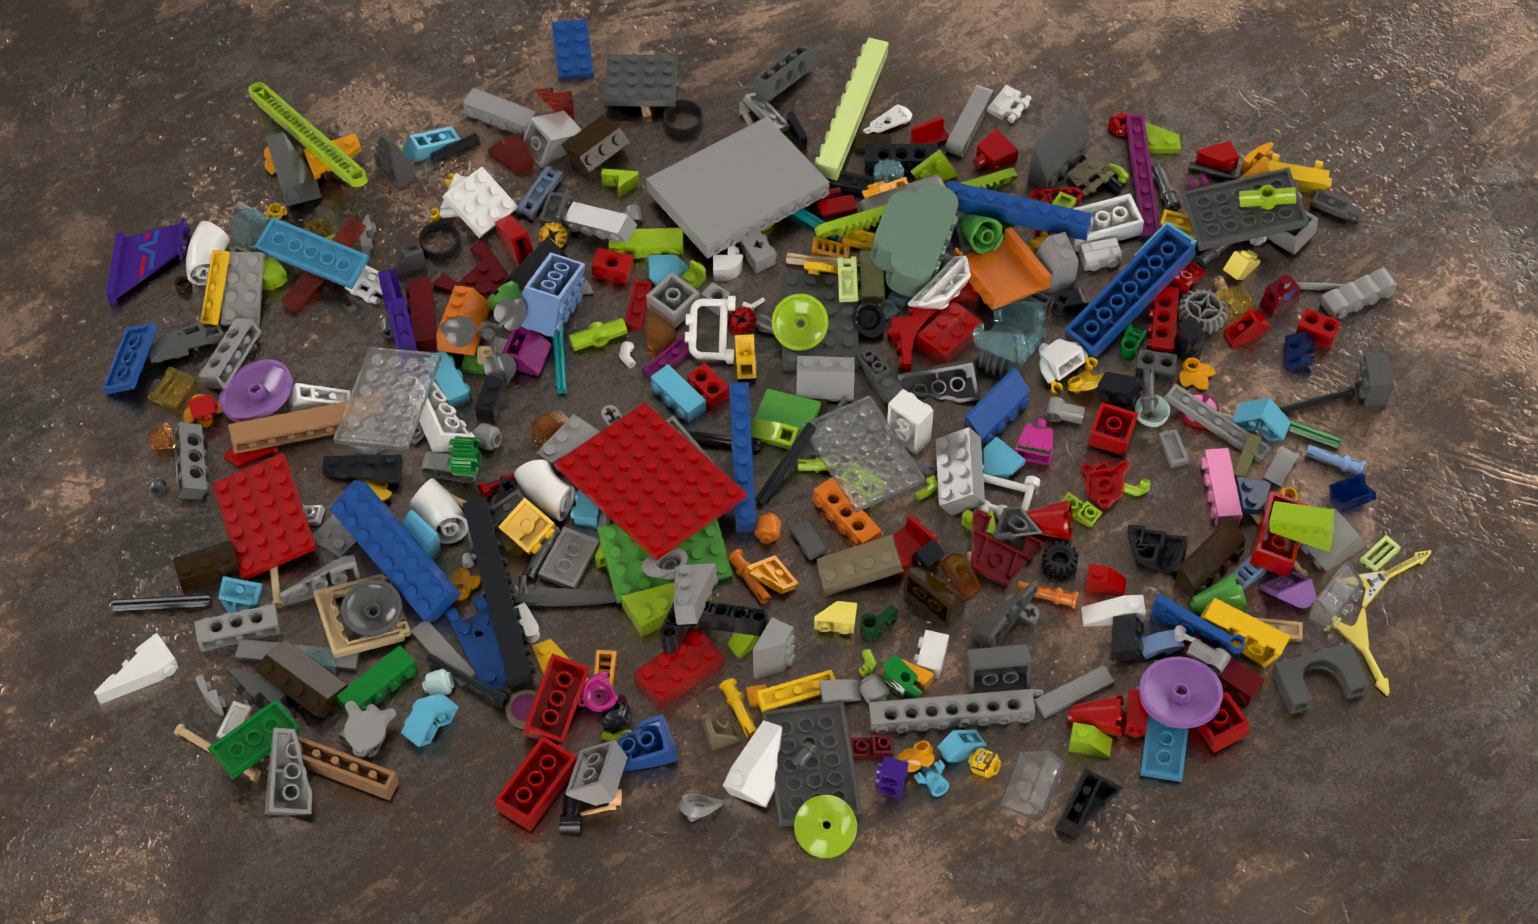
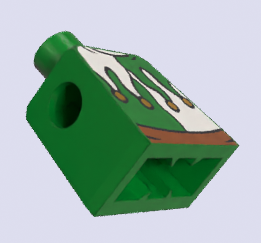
M896 654L881 668L878 676L884 679L890 693L898 699L902 700L906 694L915 699L919 698L923 693L915 685L918 679L917 674Z

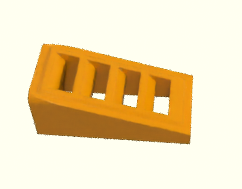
M818 237L813 238L812 255L849 259L850 245L828 239H818ZM840 250L844 251V255H840Z
M596 650L594 675L602 672L610 674V677H607L605 680L614 689L618 653L611 650ZM601 658L611 659V662H601ZM600 666H611L610 670L600 669Z
M901 659L917 674L918 679L915 685L925 693L934 683L935 674Z

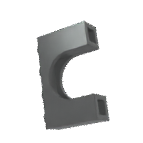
M1339 643L1332 648H1320L1309 654L1301 653L1291 659L1282 658L1274 664L1272 670L1274 679L1290 714L1310 708L1312 698L1303 678V674L1308 670L1322 668L1332 672L1338 678L1347 699L1366 694L1370 685L1351 643Z

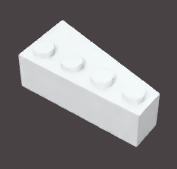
M416 382L409 398L432 452L451 453L452 450H449L450 439H454L456 436L475 437L472 432L466 430L467 425L465 422L457 418L454 407L446 403L447 398L435 382Z

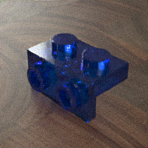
M1307 331L1285 336L1284 368L1286 371L1305 367L1308 373L1312 372L1313 365L1315 364L1313 349H1315L1316 345L1315 340L1310 337Z
M1363 473L1329 485L1330 502L1341 512L1376 500V492L1365 483V475Z

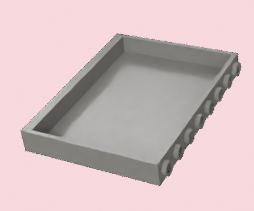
M768 117L646 178L647 192L707 258L717 255L724 249L734 246L743 239L749 238L751 235L829 195V181Z

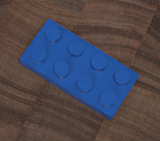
M587 19L552 22L559 81L594 77Z
M148 323L125 329L103 385V392L111 394L135 388L158 326L154 323Z

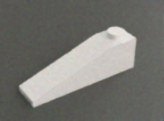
M157 633L142 643L135 650L137 654L130 661L125 660L121 664L123 666L117 674H111L94 692L100 704L159 682L175 673L176 669L179 668L177 662Z
M763 720L731 767L723 784V787L730 795L765 808L767 807L775 790L776 782L774 780L778 767L777 757L780 751L782 726Z

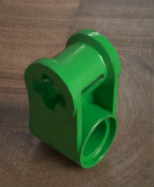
M1129 324L1121 341L1120 358L1125 361L1133 360L1143 345L1148 331L1139 330Z

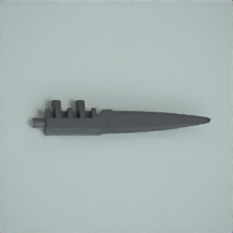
M519 575L518 585H514V583L509 585L510 590L515 591L517 602H514V605H520L525 602L528 606H581L616 602L615 594L609 592L537 587L535 589L534 584L526 585V575ZM481 590V595L486 598L485 591Z

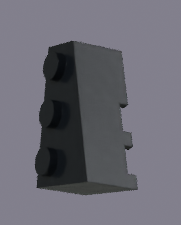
M547 237L539 243L532 253L526 256L525 260L518 267L513 269L509 277L524 291V287L550 252L568 257L559 246Z
M1085 768L1076 782L1055 829L1074 838L1118 795L1123 787Z

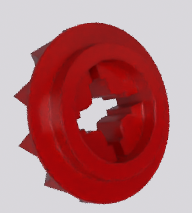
M1122 111L1120 114L1115 113L1113 116H1110L1108 122L1109 129L1116 135L1128 136L1126 124L1124 123L1120 127V122L1126 121V115H1130V113L1124 114Z
M741 305V307L735 308V311L729 313L728 327L734 334L746 335L755 328L757 317L750 307ZM744 316V319L747 321V323L741 322L739 324L737 317L742 318Z

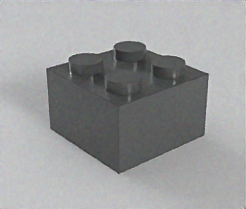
M1388 352L1365 353L1363 361H1360V370L1356 372V381L1360 383L1359 397L1363 399L1364 406H1382L1388 403L1394 386Z

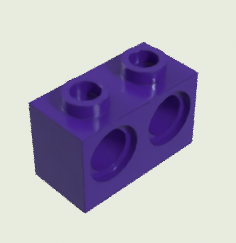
M884 756L883 763L878 764L875 784L878 785V793L902 798L907 782L909 762Z

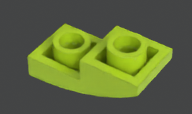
M1070 492L1061 501H1070L1073 520L1088 527H1092L1103 513L1088 501L1083 503Z

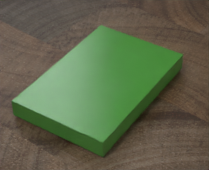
M767 389L754 419L779 422L797 427L802 431L807 422L814 424L821 408V402Z

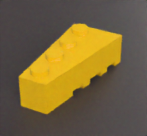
M1216 598L1206 605L1200 618L1213 626L1222 628L1230 636L1235 634L1241 635L1245 639V645L1241 653L1264 668L1282 654L1291 637ZM1238 641L1231 642L1235 647L1241 646Z

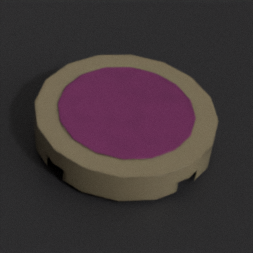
M522 690L511 696L505 711L508 721L513 726L519 729L524 728L537 692Z

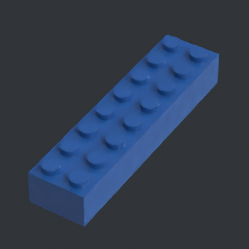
M1166 225L1065 328L1066 338L1070 342H1078L1089 354V357L1097 358L1195 257V246L1170 226Z
M354 480L329 507L330 511L424 621L436 622L462 594L366 482Z

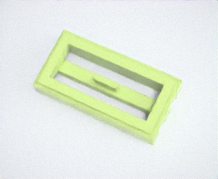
M1385 535L1360 558L1359 562L1361 564L1365 563L1366 568L1372 569L1371 572H1377L1400 551L1401 546ZM1386 542L1389 543L1372 560H1368ZM1392 547H1394V549L1391 552H1389L1379 563L1374 565V563L1377 562L1386 552H1388Z

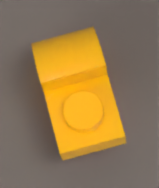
M754 334L735 335L737 379L756 378Z

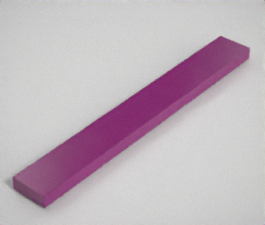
M1144 114L1126 115L1137 208L1144 221L1141 240H1149L1160 228Z

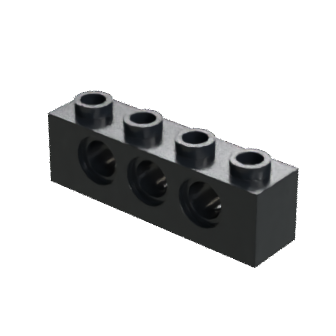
M937 143L865 144V172L911 173V170L937 151Z

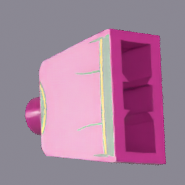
M1036 419L1034 425H1025L1015 452L1022 456L1025 461L1050 466L1053 454V430L1046 428L1047 422L1044 419Z

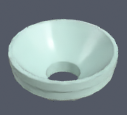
M1155 395L1158 399L1156 406L1158 417L1152 421H1146L1141 418V411L1143 410L1141 398L1136 402L1135 412L1138 413L1137 419L1139 422L1149 427H1157L1167 421L1170 414V406L1161 396Z

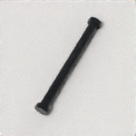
M1192 160L1188 171L1191 172L1194 170L1228 181L1240 178V176L1196 164Z
M1348 386L1347 389L1283 406L1279 409L1284 414L1347 396L1350 398L1354 397L1355 390L1353 386Z

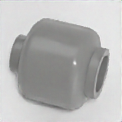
M482 423L472 432L476 438L481 439V444H478V448L492 451L502 441V435L496 426Z
M872 674L861 681L862 685L859 690L868 704L869 702L887 701L886 696L890 690L881 676Z

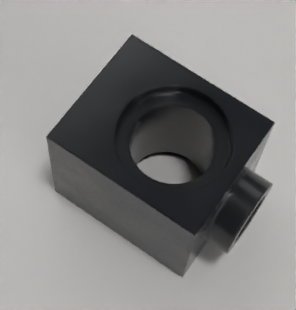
M935 539L918 549L911 558L915 567L921 566L927 570L946 554Z

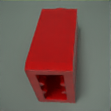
M510 214L494 223L499 238L517 266H519L526 256L533 252L528 232Z

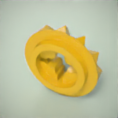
M555 222L545 223L540 228L538 234L539 243L549 237V231H551L553 234L557 233L555 235L556 242L554 243L562 248L567 241L566 229L561 224Z

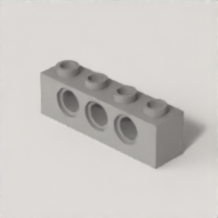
M235 318L203 368L199 378L209 389H226L262 331L252 319Z
M265 604L254 609H243L240 612L224 613L217 617H206L199 621H194L197 642L201 652L238 644L239 639L257 640L281 634L275 604Z

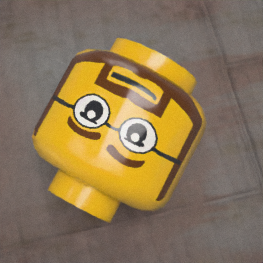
M979 748L975 753H971L968 760L971 771L985 778L996 775L1001 766L997 753L984 748Z

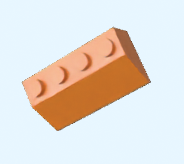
M455 285L440 325L451 318L466 316L475 322V331L482 322L488 320L491 309L486 304L487 300L474 288ZM439 325L436 333L437 351L475 356L482 337L480 332L476 335L472 334L473 339L469 345L456 347L446 339Z

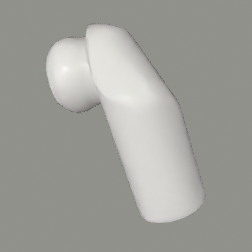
M625 341L620 346L619 358L628 368H633L636 362L630 356V352L633 351L634 344Z

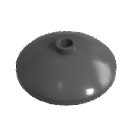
M365 580L354 585L346 593L342 601L341 613L345 624L353 632L368 637L378 636L388 632L397 624L402 614V600L398 591L391 584L382 580ZM374 611L377 612L374 616L370 615Z

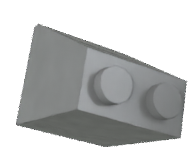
M565 111L532 117L529 120L521 146L540 168H544L567 154L561 145L580 132L581 129Z
M1066 232L1048 236L1035 253L1038 260L1051 274L1049 288L1040 291L1044 295L1073 288L1079 262Z
M1335 509V535L1331 553L1301 543L1299 547L1306 555L1310 553L1314 557L1312 562L1318 569L1323 567L1327 572L1364 549L1366 545L1361 536Z

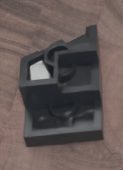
M1128 525L1137 562L1158 571L1177 574L1179 566L1185 560L1189 538L1187 536L1168 535L1167 531L1147 530L1146 526Z

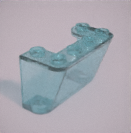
M1015 301L994 309L995 325L990 331H984V325L980 323L974 329L975 347L1022 366L1047 336V328L1044 324L1046 312L1043 310V303Z

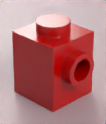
M210 393L187 400L194 422L199 420L203 422L209 421L214 418L213 416L217 415L215 409L219 407L216 398L211 399Z

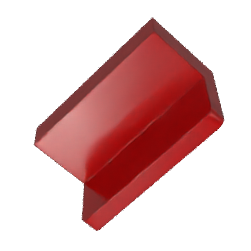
M943 116L912 127L910 133L911 144L937 143V147L946 144L949 138L948 133L944 129Z

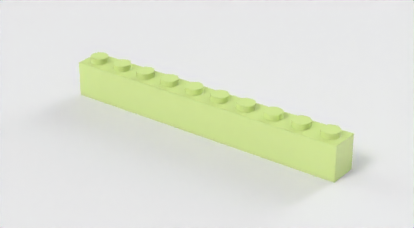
M868 37L866 44L862 45L861 56H858L856 60L857 67L852 69L851 81H847L846 93H843L841 96V106H837L836 118H832L831 130L826 132L825 144H822L820 147V157L815 159L814 166L825 178L837 181L888 56L889 42Z

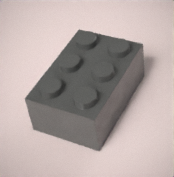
M1028 644L967 650L966 680L969 694L1030 689L1032 661Z

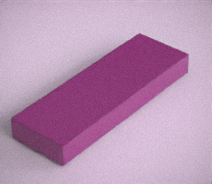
M682 335L643 367L642 372L651 379L652 375L666 365L675 368L691 354L689 343H685V337Z

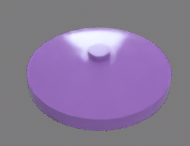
M264 359L249 363L237 370L225 390L221 389L219 396L220 407L225 415L235 422L268 417L277 411L290 396L293 388V377L288 368L277 360Z
M1169 657L1153 663L1144 672L1140 681L1139 696L1144 709L1152 718L1164 725L1184 729L1201 726L1216 716L1222 704L1223 688L1216 673L1204 663L1187 657Z

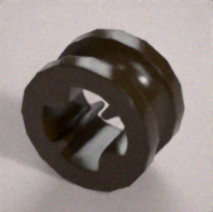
M183 275L175 279L174 286L179 294H187L192 290V283L188 280L187 276Z

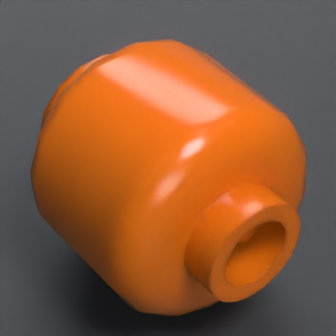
M764 513L757 518L754 534L762 543L769 544L779 538L782 523L775 514Z

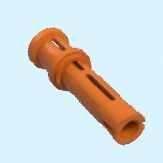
M737 549L730 553L727 558L729 563H732L736 569V574L743 577L760 604L767 603L771 599V595H769L760 581L744 572L746 566L751 565V563L746 561L742 550Z
M1019 581L1017 593L1028 586L1029 583ZM1039 586V590L1034 597L1054 601L1055 605L1072 606V609H1075L1079 592L1065 591L1060 587L1051 589Z

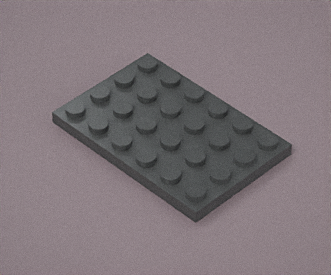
M1290 168L1181 192L1195 240H1197L1198 250H1207L1309 226L1297 187L1296 203L1280 204L1269 210L1263 209L1261 206L1240 207L1239 191L1259 190L1264 185H1271L1275 189L1296 187Z
M783 274V299L794 294L810 295L822 303L829 320L825 337L815 347L797 351L783 345V371H796L797 356L854 357L855 371H858L859 361L856 357V354H858V330L852 321L853 311L858 306V301L839 302L838 274ZM804 320L798 322L799 327H803L805 324Z
M844 702L762 712L764 721L782 726L780 751L777 757L778 767L774 780L776 782L774 796L779 827L794 826L795 817L800 807L807 800L819 795H832L842 799L851 807L855 817H862ZM810 742L816 747V754L810 757L803 769H799L793 764L792 760L802 749L801 745Z

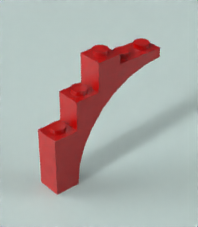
M967 282L960 290V294L949 301L950 304L954 300L965 309L978 307L979 294L974 291L970 282ZM911 307L908 308V316L891 317L890 325H887V335L891 336L892 343H896L897 351L901 353V356H898V365L902 367L903 373L911 372V358L913 349L916 346L917 335L944 309Z

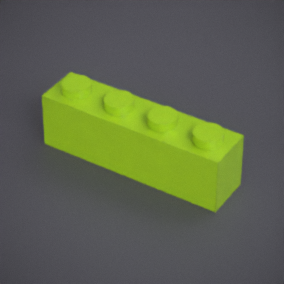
M681 228L634 229L627 243L620 241L616 243L609 239V250L630 254L636 259L647 258L648 255H677L678 257H684L683 230Z

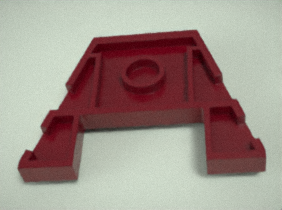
M480 238L470 248V252L482 260L459 282L443 273L432 284L434 289H443L449 294H452L455 285L474 288L488 300L492 293L494 295L499 293L498 288L510 282L511 279L486 242Z
M976 508L973 511L971 570L1006 587L1035 555L1037 550L1041 548L1044 542L1028 535L1025 537L1019 551L987 535L986 531L992 516Z

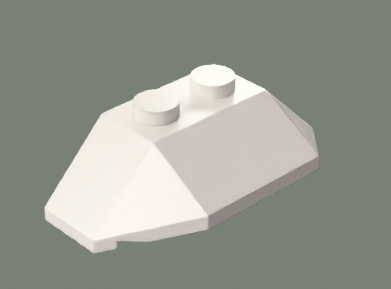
M954 256L907 304L910 307L942 310L949 305V301L960 294V290L971 277L967 257Z

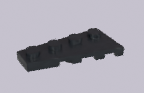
M402 455L324 456L322 472L324 476L342 479L352 477L356 478L357 481L365 482V480L375 481L378 485L388 483L392 484L393 487L400 488Z

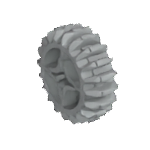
M1203 287L1201 291L1197 288L1193 292L1189 290L1187 295L1184 294L1178 303L1177 314L1179 315V321L1184 322L1195 317L1203 331L1210 335L1212 331L1217 332L1219 328H1222L1227 321L1229 312L1227 302L1224 301L1223 296L1218 297V292L1212 293L1211 289L1205 291Z

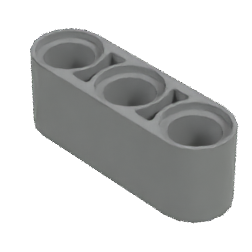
M425 453L421 467L423 475L464 483L475 482L476 477L454 476L451 470H448L447 461L448 458H451V454Z

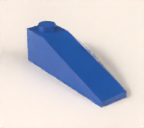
M663 714L643 720L638 724L637 728L631 732L624 733L622 738L616 741L628 757L623 772L658 767L678 760L675 741Z

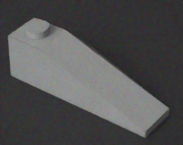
M354 555L342 556L339 559L333 560L281 592L280 595L284 606L314 598L313 591L359 580L360 575Z
M273 728L266 789V815L311 814L312 790L308 783L307 772L301 757L295 729Z

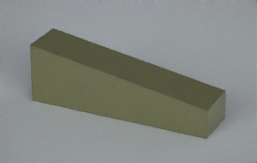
M1250 433L1234 471L1235 479L1237 477L1246 478L1262 437Z

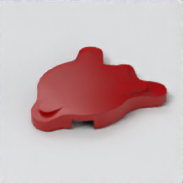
M1122 460L1113 468H1110L1106 461L1097 466H1092L1088 463L1081 466V471L1086 477L1085 487L1087 495L1093 502L1098 504L1099 508L1108 509L1112 503L1123 495L1125 489L1124 476L1130 469L1129 462Z

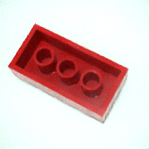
M1271 491L1262 510L1249 564L1287 577L1295 564L1300 542L1270 532V517L1274 501L1306 506L1308 504Z
M698 627L684 637L678 650L674 652L663 651L634 671L635 684L660 712L724 667V655Z
M552 653L528 714L522 735L536 740H540L544 736L561 747L590 667Z
M542 736L494 800L496 811L531 831L571 778L577 756Z

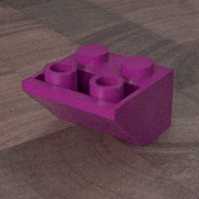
M520 326L518 329L511 331L502 353L509 354L514 358L517 371L539 376L552 345L536 331L527 330Z

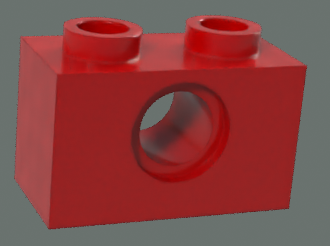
M598 247L591 264L592 276L628 284L634 268V256Z

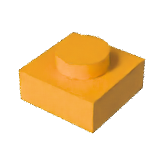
M766 684L746 687L750 709L760 707L755 693L756 691L766 689Z

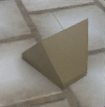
M699 716L712 751L742 741L736 723L728 724L727 721L723 723Z

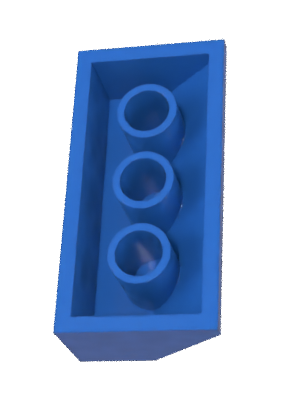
M1013 368L965 415L964 429L970 427L981 437L982 448L988 445L997 433H1001L1009 420H1014L1018 411L1021 408H1026L1030 402V389L1017 369Z

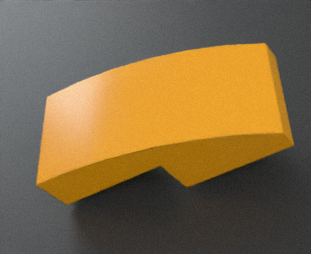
M1266 143L1250 152L1243 159L1240 171L1246 173L1263 156H1266L1270 161L1272 153H1274L1272 151L1274 143Z

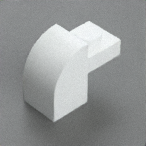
M735 245L728 247V255H713L714 281L732 280L741 273L743 269V254H739V247H735Z

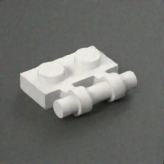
M1006 85L988 106L987 112L1001 120L1008 116V122L1013 123L1020 118L1021 112L1028 108L1032 98L1030 95L1020 98V91Z
M367 265L353 289L345 287L346 290L350 291V294L358 295L365 302L375 305L380 300L375 294L378 293L383 296L377 273L379 271ZM365 286L369 288V290L366 292L361 288Z

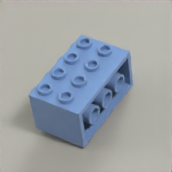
M550 252L520 295L524 299L526 315L521 327L554 337L557 331H561L563 323L568 321L569 315L574 312L576 304L581 302L582 293L580 291L585 283V278H583L585 263Z

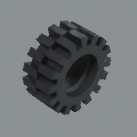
M1057 540L1054 541V545L1051 542L1048 544V547L1044 548L1041 565H1043L1042 568L1044 571L1046 570L1048 576L1052 573V578H1055L1057 575L1058 579H1062L1063 575L1065 578H1068L1069 574H1074L1079 557L1078 552H1075L1076 548L1074 546L1071 548V543L1068 542L1065 545V541L1061 540V544H1059ZM1056 555H1062L1067 558V563L1056 564L1052 558Z

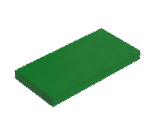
M275 699L209 746L208 750L233 780L271 753L273 728L295 729L296 734L301 731V728L279 701Z

